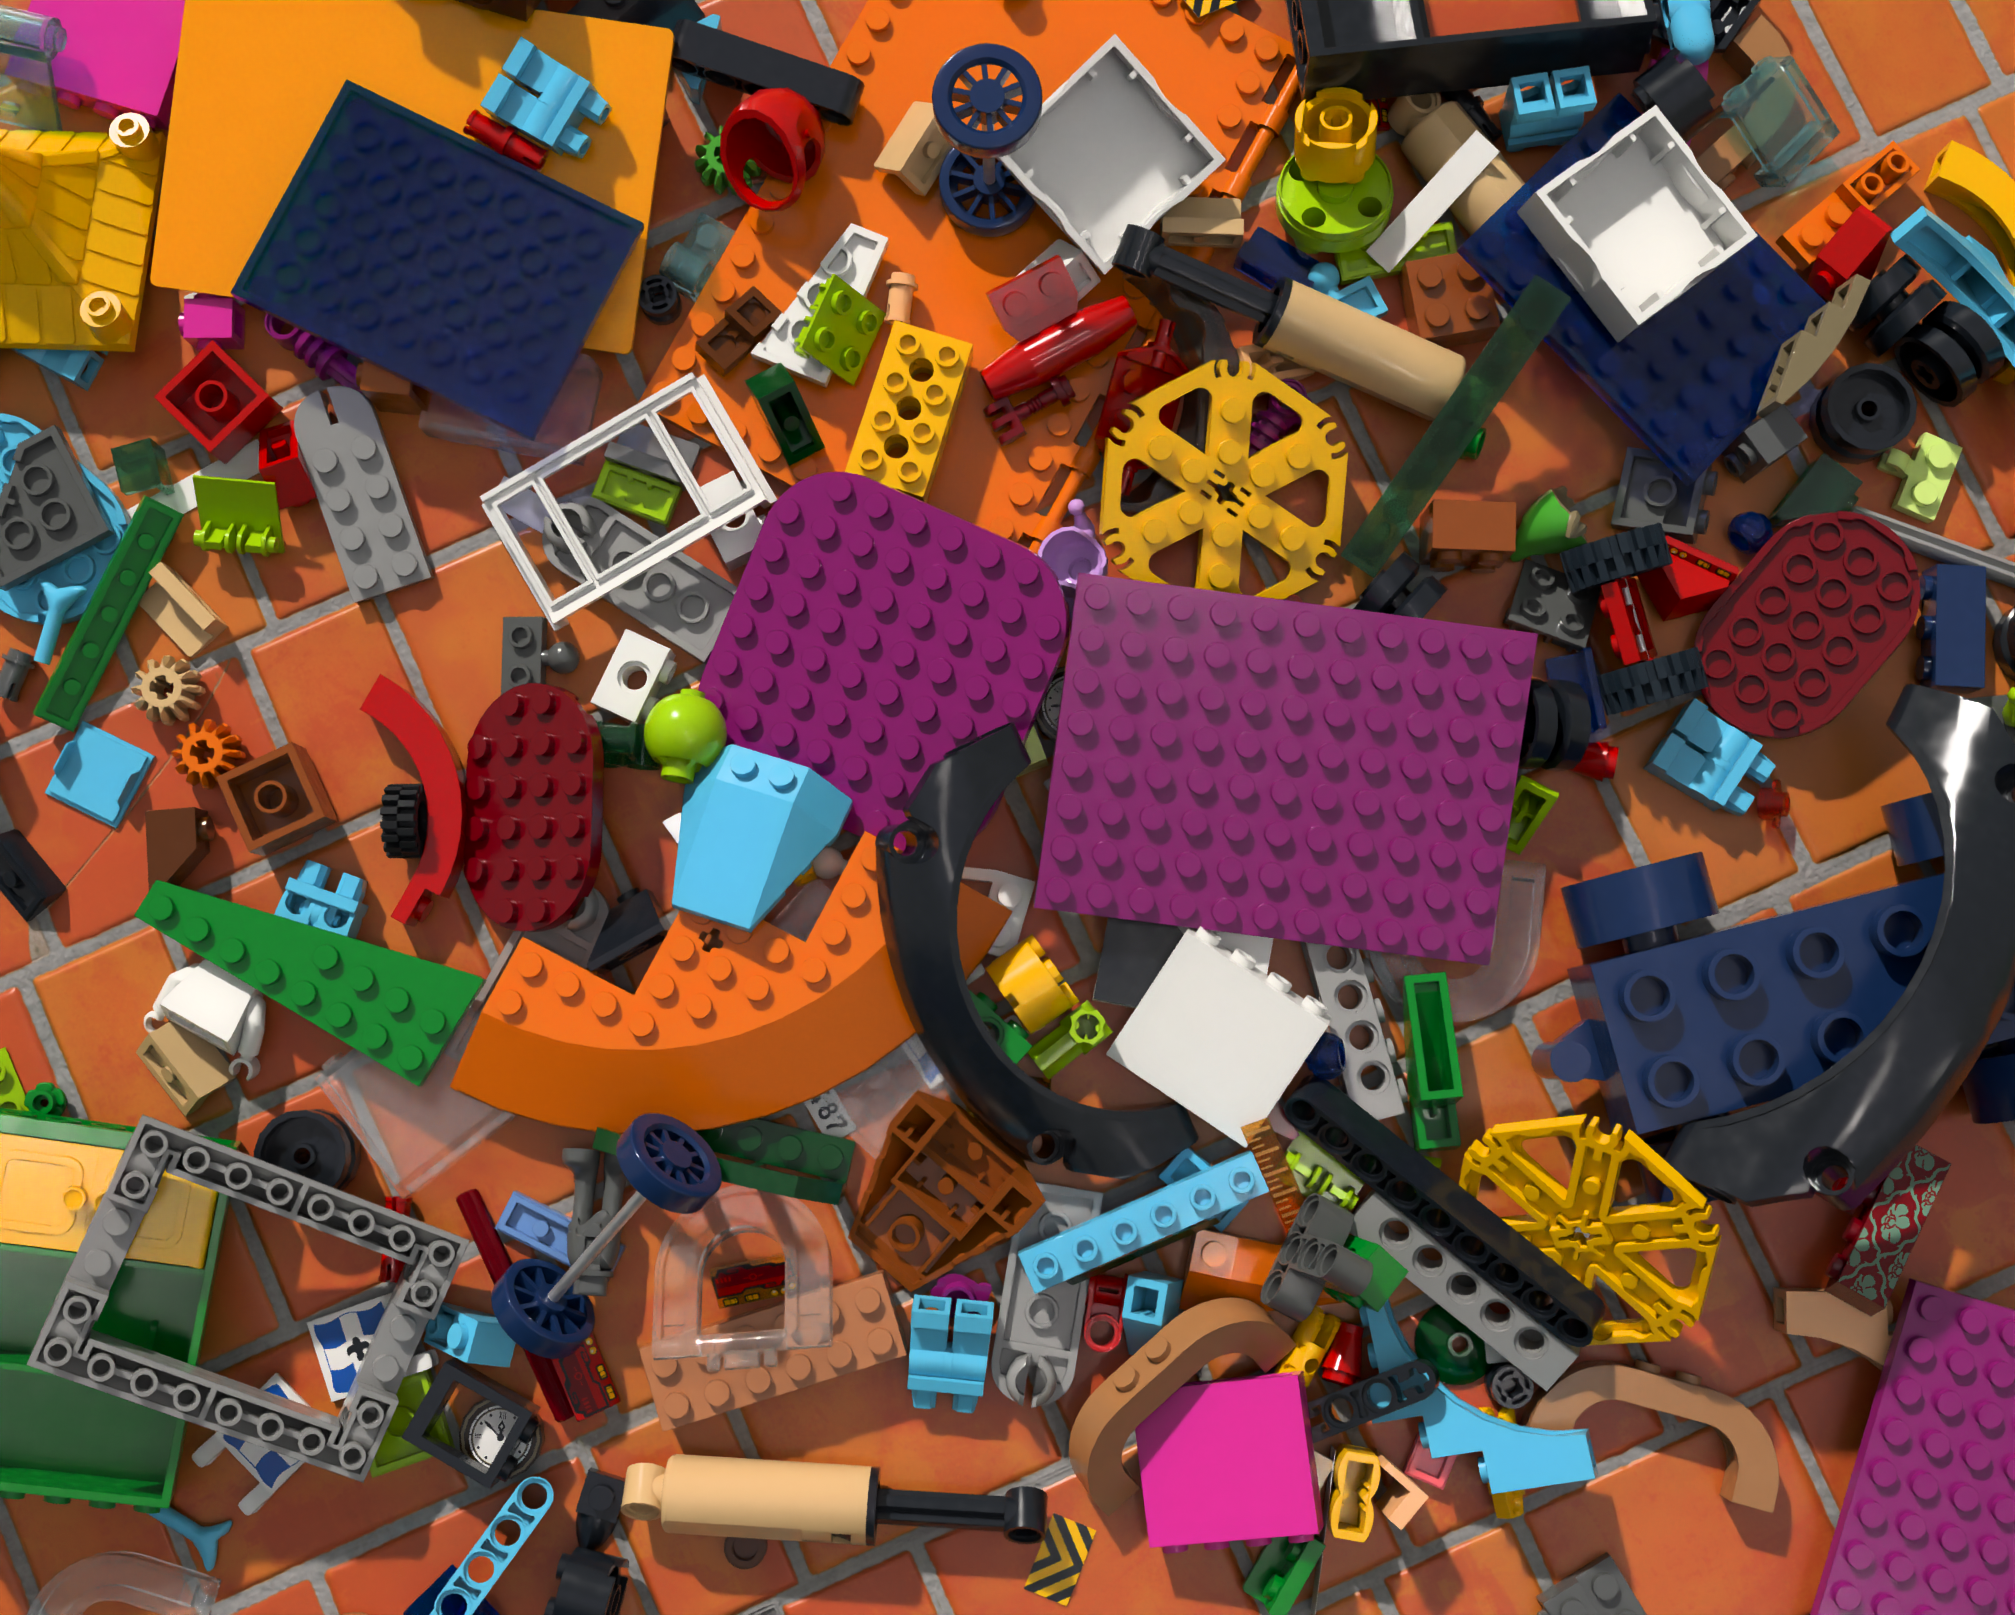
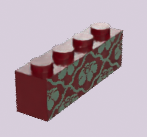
M1918 1145L1911 1149L1890 1174L1863 1200L1861 1205L1864 1207L1859 1217H1853L1848 1223L1842 1235V1239L1847 1241L1842 1254L1836 1253L1828 1264L1825 1275L1830 1277L1824 1291L1869 1316H1873L1886 1308L1951 1163Z

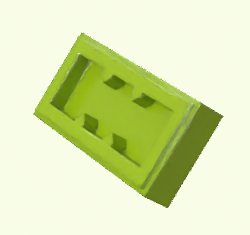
M605 460L591 497L599 499L613 508L669 527L683 490L679 486Z

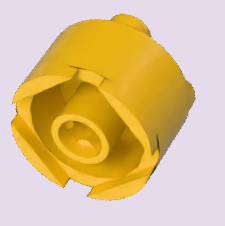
M1331 87L1317 91L1315 98L1307 103L1305 99L1299 104L1295 113L1294 157L1300 168V174L1305 180L1356 184L1364 179L1365 172L1371 167L1375 159L1378 115L1372 102L1370 106L1362 100L1363 94L1350 88Z
M1033 934L1023 939L985 967L1000 992L1007 999L1031 1035L1080 1002L1066 981L1058 986V983L1064 980V978L1047 956L1042 961L1039 959L1046 953Z

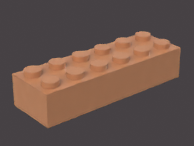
M882 1269L647 1343L639 1349L662 1431L664 1432L906 1356L909 1348L886 1271Z

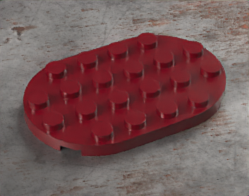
M1848 511L1806 515L1792 521L1777 531L1712 605L1698 629L1694 647H1698L1709 687L1700 689L1709 707L1723 721L1738 730L1752 736L1768 739H1788L1803 736L1824 727L1834 720L1901 645L1913 626L1920 605V581L1916 562L1906 544L1895 532L1871 517Z
M541 683L522 684L499 696L481 717L467 746V823L465 826L464 875L468 880L470 890L476 902L490 919L507 929L525 932L550 930L560 926L573 916L571 911L577 906L582 897H588L592 891L598 875L602 853L604 751L599 728L593 715L586 713L578 702L579 698L561 687Z

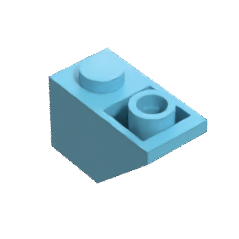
M1148 1271L1128 1275L1122 1322L1130 1355H1134L1164 1326L1178 1316L1183 1279Z
M442 1302L435 1320L429 1319L425 1328L426 1334L423 1342L469 1364L510 1367L516 1342L502 1329L495 1315Z

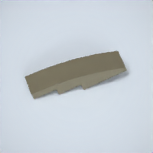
M1855 274L1836 288L1831 302L1829 301L1809 316L1804 330H1800L1781 345L1756 415L1762 418L1783 405L1814 376L1836 349L1855 318L1871 280Z

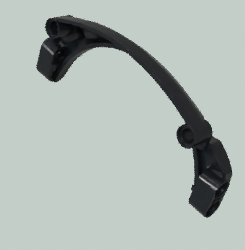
M1014 722L1007 723L950 750L943 755L944 759L930 764L903 808L905 817L909 820L901 824L885 826L876 836V874L880 915L891 967L910 1021L932 1061L966 1107L1005 1146L1023 1160L1039 1165H1049L1063 1158L1066 1170L1125 1180L1158 1166L1198 1141L1199 1136L1187 1109L1176 1101L1143 1109H1102L1079 1104L1054 1093L1021 1070L1000 1048L975 1008L965 981L957 937V905L966 858L975 835L992 805L1004 789L1031 763ZM899 832L906 839V848L901 854L897 853L893 844L894 838ZM1040 1134L1043 1141L1040 1151L1034 1154L1032 1144L1035 1137Z

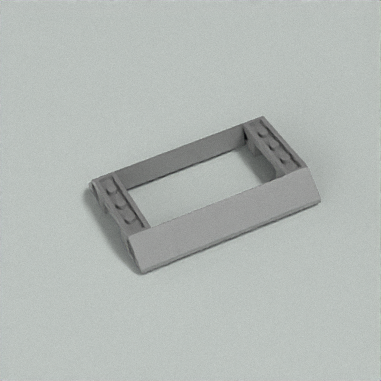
M142 1114L50 1309L27 1365L364 1483L399 1403L396 1395L429 1319L435 1320L467 1248L469 1239ZM165 1169L167 1173L405 1262L338 1417L92 1329L95 1321H98L109 1297L111 1286L140 1223L156 1195Z

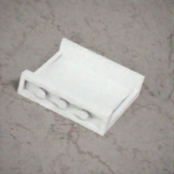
M1201 926L1199 929L1188 928L1106 1055L1246 1148L1255 1134L1247 1137L1245 1133L1261 1127L1329 1026L1332 1017L1326 1014L1328 1008L1317 999L1309 995L1303 999L1291 991L1292 984L1284 977L1275 972L1267 975L1255 967L1257 961L1240 949H1235L1232 952L1220 944L1222 939L1214 931L1205 930Z

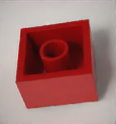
M213 340L154 396L178 422L224 464H227L283 409Z

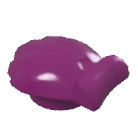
M954 1273L947 1274L945 1277L938 1279L937 1285L931 1289L930 1293L931 1296L952 1298L950 1318H955L957 1299L988 1301L992 1286L985 1282L978 1284L964 1275ZM968 1312L969 1314H979V1315H981V1314L978 1313V1312Z

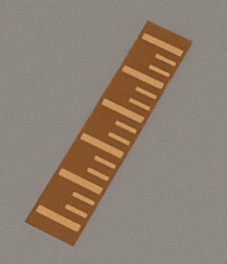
M1267 1117L1240 1128L1250 1150L1253 1152L1269 1189L1270 1196L1288 1234L1304 1202V1198Z

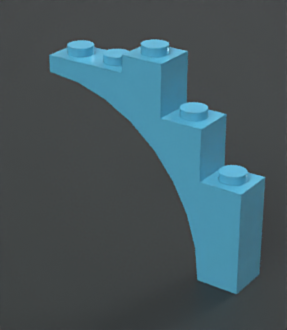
M1922 205L1890 233L1894 244L1929 272L1960 304L1968 306L1989 324L2002 343L2005 356L2015 368V287L2009 283L1995 255L1970 235L1967 237L1962 236Z
M1389 1298L1379 1312L1364 1306L1360 1308L1359 1313L1364 1327H1370L1373 1343H1368L1367 1345L1369 1361L1373 1369L1378 1368L1379 1373H1382L1411 1360L1419 1359L1410 1348L1395 1320ZM1413 1368L1414 1375L1401 1383H1398L1397 1374L1392 1375L1400 1386L1403 1400L1407 1399L1402 1391L1409 1387L1419 1385L1422 1391H1425L1424 1384L1429 1380L1427 1373L1419 1374L1417 1369ZM1441 1382L1436 1392L1426 1399L1372 1420L1374 1424L1423 1416L1424 1422L1418 1423L1420 1440L1423 1448H1430L1432 1459L1483 1451L1484 1457H1478L1479 1472L1483 1484H1490L1492 1494L1595 1479L1598 1473L1589 1428L1548 1430L1520 1426L1486 1414L1458 1398ZM1374 1383L1371 1386L1369 1394L1372 1402L1377 1406H1388L1392 1398L1390 1389L1383 1383Z

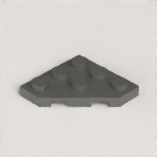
M56 425L18 443L13 456V460L16 462L9 483H4L0 494V589L4 591L115 534L65 436Z

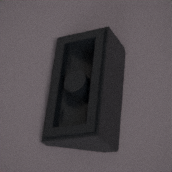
M13 829L0 834V890L26 922L31 921L64 893L66 887L19 830Z

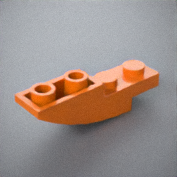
M1892 141L1844 181L1832 194L1782 234L1775 243L1801 271H1804L1816 260L1817 255L1856 208L1863 205L1871 212L1875 211L1916 175L1920 168Z

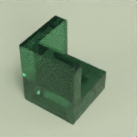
M151 438L111 449L122 493L128 496L153 488H158L166 495L175 493L165 450Z

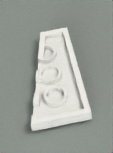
M851 223L821 261L819 269L809 282L806 281L797 292V297L784 314L781 313L772 324V329L761 343L759 342L752 350V358L771 366L781 362L788 373L827 388L833 372L811 356L809 359L795 354L796 345L794 340L798 338L803 326L808 327L804 322L805 316L813 317L809 308L815 302L820 291V284H825L827 278H831L832 274H836L866 298L888 248L889 238Z

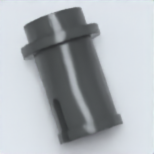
M10 647L8 653H3L1 656L5 661L0 670V697L17 702L29 669L35 668V665L32 664L34 656Z

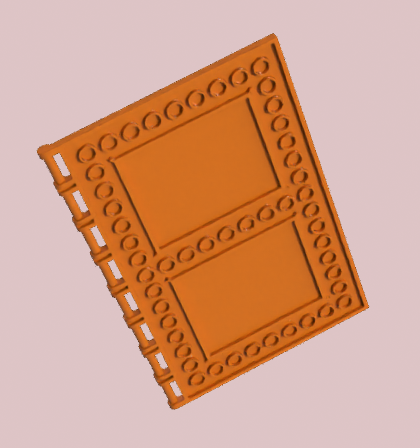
M867 0L830 65V68L857 77L865 85L852 125H839L821 119L825 130L824 157L816 175L804 182L801 196L790 208L784 211L765 212L752 206L749 207L638 403L691 372L697 378L705 374L762 473L788 487H792L801 480L816 474L845 472L893 325L887 324L883 320L854 386L848 384L835 373L832 374L827 388L789 373L797 385L825 448L790 466L763 420L745 383V380L772 366L752 358L750 352L723 377L695 350V344L724 318L725 310L752 286H755L784 314L797 297V292L816 273L821 261L851 223L889 238L888 248L866 298L886 313L890 289L886 286V281L891 279L893 272L912 274L916 277L915 283L918 284V290L913 292L910 325L973 344V361L927 503L1018 544L1024 536L1032 540L1029 549L1038 555V550L1043 540L1051 532L1063 527L1061 522L1068 511L1069 502L1075 499L1084 480L1091 478L1101 460L1100 450L1094 440L1098 423L1085 447L1076 444L1075 441L1098 399L1100 398L1105 401L1117 353L1127 349L1136 330L1147 334L1140 347L1147 346L1148 342H1154L1160 318L1177 322L1175 315L1188 292L1173 286L1163 306L1156 308L1151 303L1164 281L1152 276L1149 280L1140 279L1120 271L1114 266L1103 275L1092 265L1101 282L1077 302V310L1124 295L1133 309L1138 324L1097 356L1057 376L1059 378L1065 374L1076 395L1069 400L1071 404L1063 407L1059 400L1035 414L1032 413V416L1021 421L1027 434L1005 446H1001L998 437L1011 430V428L1007 426L1000 431H993L990 424L1003 416V413L1000 412L995 416L986 418L983 409L996 401L990 396L979 372L1019 341L1003 330L985 293L1015 278L1056 240L1061 239L1074 247L1076 246L1038 204L1030 218L1021 227L1009 234L998 237H982L968 233L958 227L947 215L941 202L939 175L925 196L918 195L897 175L879 172L874 167V163L914 101L932 103V90L935 78L942 65L956 52L972 45L984 43L999 44L1017 51L1031 63L1039 77L1042 87L1043 104L1101 46L1116 34L1155 78L1157 85L1168 101L1182 113L1186 114L1226 159L1187 197L1210 198L1213 194L1219 198H1237L1242 203L1252 185L1250 179L1272 139L1278 138L1289 118L1288 110L1300 90L1292 43L1226 8H1221L1198 17L1184 0ZM1285 60L1295 64L1274 104L1265 103L1263 100ZM981 65L967 69L976 81L982 79ZM987 65L988 79L995 80L1003 67ZM1012 73L1009 75L1003 88L1018 82ZM958 78L954 87L969 90ZM1019 95L1010 100L1022 102L1023 96ZM952 101L954 108L965 104ZM1006 113V115H1007L1012 121H1013V120L1016 118V116H1017V115H1015V114ZM972 115L961 119V121L967 125ZM999 122L994 124V130L1003 128ZM979 124L976 130L982 131V124ZM1248 127L1258 131L1237 171L1231 172L1227 170L1226 167ZM983 158L977 159L975 162L981 166L983 165ZM995 158V164H996V165H997V163H998V161H999L997 158ZM968 167L963 170V173L974 175ZM768 174L757 196L767 201H781L789 196L793 183L781 181ZM1014 180V181H1012V182H1009V183H1013V184L1020 185L1017 180ZM958 184V191L969 186ZM1005 194L1016 206L1020 197ZM976 197L961 203L969 210ZM999 202L994 204L995 218L1008 214L1007 210ZM982 204L976 216L990 219L989 205ZM1160 219L1150 229L1159 235ZM1167 246L1205 264L1210 262L1215 252L1213 247ZM921 372L916 374L913 379L918 382H925L932 376ZM1048 381L1043 385L1008 396L1012 406L1015 407L1024 401L1026 402L1028 399L1030 400L1035 395L1037 396L1040 392L1051 387L1052 384ZM693 393L657 413L661 419L728 454ZM906 410L900 417L905 420H913L919 416V413L915 410ZM896 447L891 449L887 455L897 459L906 455L908 451L904 448ZM1063 467L1069 470L1070 474L1047 516L1037 513L1060 468Z

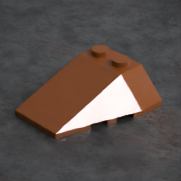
M917 1090L889 1124L886 1139L880 1155L876 1159L872 1177L867 1190L864 1192L848 1239L908 1291L912 1292L952 1270L956 1265L968 1258L981 1254L988 1247L1004 1238L1008 1239L1017 1234L1046 1200L1023 1159L1005 1146L960 1105Z

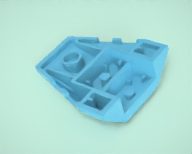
M734 744L724 746L710 766L706 768L702 765L699 772L695 773L694 783L686 784L684 787L672 907L751 933L786 895L785 890L800 874L804 875L812 867L811 862L826 846L830 847L838 839L853 806V800L809 767Z

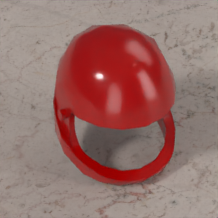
M790 88L759 89L734 108L721 133L720 157L727 179L743 201L765 212L784 211L796 203L804 189V182L816 175L825 154V130L819 112L806 97ZM749 159H753L759 168L773 178L793 183L789 196L781 201H767L757 196L746 184L743 177L746 162Z

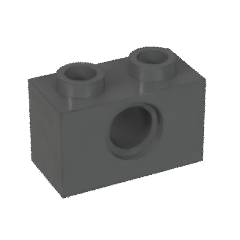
M1783 404L1743 431L1720 452L1724 456L1723 462L1729 473L1734 477H1739L1744 484L1784 457L1807 439L1808 436L1785 404Z

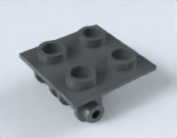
M1525 559L1511 608L1507 609L1503 623L1509 625V630L1515 629L1522 632H1530L1532 630L1538 636L1542 634L1544 635L1543 642L1546 644L1552 638V644L1565 648L1568 652H1571L1573 649L1577 651L1584 650L1601 587L1598 586L1571 594L1565 573Z

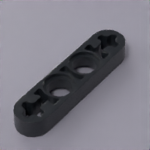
M1415 1359L1309 1401V1417H1316L1322 1412L1324 1422L1316 1424L1311 1428L1313 1443L1426 1399L1435 1393L1439 1387L1440 1375L1438 1369L1428 1360ZM1413 1368H1416L1419 1374L1427 1373L1429 1380L1424 1384L1425 1391H1422L1419 1385L1409 1387L1402 1391L1407 1399L1403 1400L1398 1383L1411 1378L1414 1375ZM1397 1374V1376H1398V1383H1397V1381L1393 1378L1392 1375ZM1374 1383H1383L1390 1389L1392 1398L1388 1406H1377L1370 1399L1369 1392ZM1343 1398L1350 1402L1353 1407V1416L1350 1421L1342 1422L1334 1417L1331 1408L1335 1399ZM1317 1405L1321 1406V1411L1316 1407ZM1326 1424L1330 1427V1430H1326Z

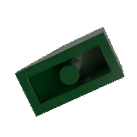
M781 362L745 380L763 420L789 466L825 448L795 381Z

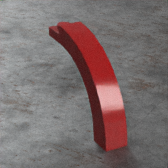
M379 674L359 710L382 723L403 744L419 771L427 801L428 822L424 850L408 887L390 916L404 925L415 927L417 922H423L432 910L434 901L431 900L433 894L435 893L438 896L449 899L459 880L464 865L466 841V776L459 756L438 720L408 691Z

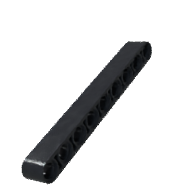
M1308 1075L1301 1080L1284 1106V1113L1287 1119L1296 1128L1563 1342L1574 1347H1585L1591 1343L1605 1315V1305L1594 1292L1328 1080L1317 1075Z

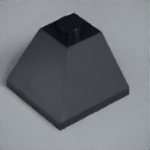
M636 887L617 898L619 905L610 909L587 962L590 972L605 975L663 942L671 924L652 891L645 889L641 892Z

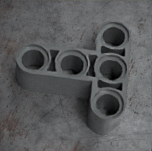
M1318 1193L1308 1196L1300 1207L1264 1282L1260 1295L1261 1302L1296 1322H1302L1311 1314L1324 1287L1352 1297L1362 1294L1371 1281L1373 1264L1343 1247L1353 1225V1214Z

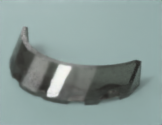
M1123 272V279L1140 290L1154 304L1164 319L1177 323L1173 336L1181 360L1190 371L1211 360H1216L1214 372L1215 377H1218L1216 373L1218 361L1228 360L1227 372L1229 375L1234 377L1238 374L1239 357L1237 350L1234 348L1226 329L1225 320L1214 304L1151 276L1149 280H1145ZM1197 388L1184 395L1182 415L1176 434L1205 454L1209 392L1203 388ZM1153 471L1145 481L1130 492L1129 497H1121L1120 507L1123 513H1139L1182 490Z

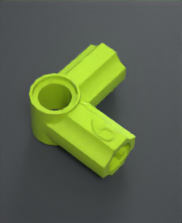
M1088 1000L1059 1022V1027L1044 1036L1027 1052L1048 1080L1081 1053L1087 1054L1113 1033L1104 1017Z

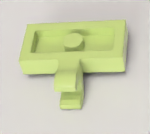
M1925 432L1919 436L1911 458L1907 453L1895 448H1891L1889 454L1883 453L1876 468L1902 479L1891 508L1924 523L1933 522L1963 448Z

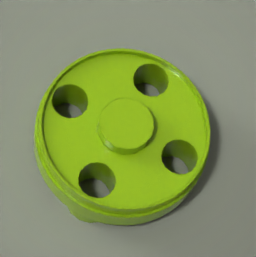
M1375 154L1374 162L1365 172L1364 179L1356 184L1307 181L1301 176L1300 168L1293 155L1285 164L1277 183L1275 204L1279 222L1289 236L1294 239L1296 247L1302 252L1316 254L1319 252L1341 253L1356 250L1375 242L1385 231L1393 205L1394 191L1392 178L1386 164Z

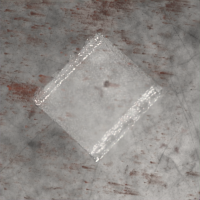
M473 1005L422 1087L416 1086L355 1048L346 1055L340 1052L328 1059L321 1066L324 1072L314 1079L402 1199L415 1196L519 1116L494 1108L450 1088V1084L480 1016Z

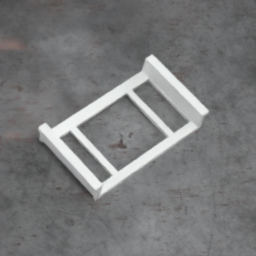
M693 372L480 496L482 502H484L481 505L554 631L568 625L569 621L567 618L733 520L759 505L765 509L778 500L707 377L703 374L697 378ZM693 393L747 486L714 507H711L657 414ZM647 420L701 514L599 574L544 479ZM532 486L588 580L555 599L501 506Z

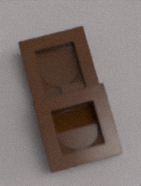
M752 286L725 310L724 318L696 342L695 350L724 377L772 329V324L782 312L755 286Z

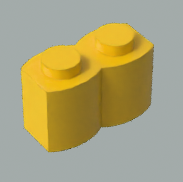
M1341 1443L1336 1449L1332 1477L1334 1486L1330 1493L1327 1528L1335 1538L1364 1543L1371 1532L1374 1520L1371 1498L1377 1491L1381 1470L1379 1459L1370 1448Z

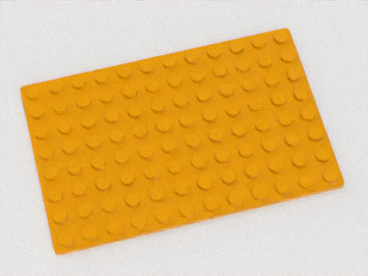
M185 0L150 275L151 283L166 289L367 318L370 317V310L420 315L429 327L627 355L631 353L634 343L675 36L668 28L535 9L527 22L489 10H481L455 0ZM521 36L534 44L540 51L591 82L599 92L598 94L612 107L610 114L601 126L587 117H584L579 125L578 130L592 139L591 145L582 159L565 152L560 156L518 131V135L549 151L548 157L543 158L547 161L537 175L507 156L503 159L495 155V149L463 133L464 126H470L466 124V121L475 109L502 126H508L490 116L480 104L499 73L512 80L502 67ZM513 81L516 85H518V86L521 87L522 89L526 90L527 92L531 93L532 95L536 96L537 98L539 97L538 95H536L535 93L531 92V91L528 90L527 88H525V87H523L522 85L518 84L517 82Z

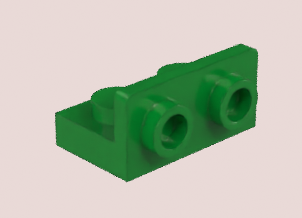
M1314 1534L1313 1541L1303 1543H1289L1288 1536L1271 1538L1272 1543L1264 1545L1242 1584L1243 1591L1261 1601L1269 1614L1287 1615L1326 1547L1317 1534Z

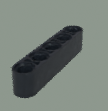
M677 20L673 31L675 41L672 68L749 95L754 94L759 89L790 88L806 97L819 112L821 119L839 125H852L865 87L864 83L857 77L691 20Z

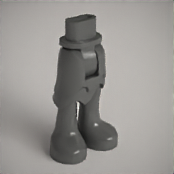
M563 1148L562 1150L563 1165L572 1171L575 1183L572 1221L568 1224L567 1256L571 1266L622 1208L627 1178L622 1172L615 1155L604 1152L602 1209L593 1215L595 1187L601 1152L582 1148ZM624 1226L573 1283V1295L607 1296L608 1278H613L614 1272L611 1269H613L618 1258Z

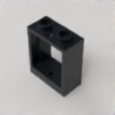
M454 1357L443 1364L401 1438L490 1489L499 1480L506 1482L511 1476L519 1459L514 1457L516 1450L521 1442L525 1444L530 1442L540 1425V1421L536 1420L535 1417L541 1407ZM459 1383L518 1417L489 1468L430 1435Z

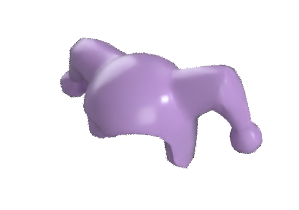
M1073 499L1068 504L1069 513L1074 515V526L1062 527L1051 532L1043 540L1038 550V555L1051 567L1059 579L1058 582L1065 600L1068 602L1070 622L1072 620L1078 573L1107 576L1109 563L1105 549L1095 539L1094 524L1084 512L1085 505L1080 499Z

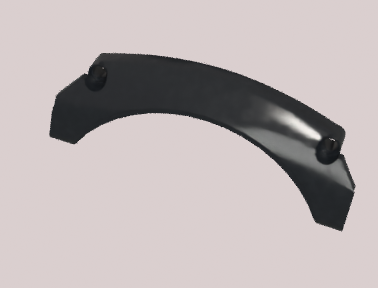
M1907 684L1904 686L1886 722V726L1915 758L1927 778L1937 804L1944 837L1945 873L1942 901L1931 940L1921 964L1909 985L1883 1021L1853 1051L1830 1069L1796 1090L1763 1105L1725 1117L1688 1123L1679 1129L1664 1160L1700 1192L1729 1204L1735 1205L1738 1201L1749 1207L1813 1198L1816 1192L1823 1195L1837 1209H1854L1890 1174L1925 1135L1973 1068L1994 1032L2015 986V744L1993 708L1956 694L1920 685ZM1843 1177L1849 1178L1845 1187L1836 1191L1831 1190L1836 1180Z

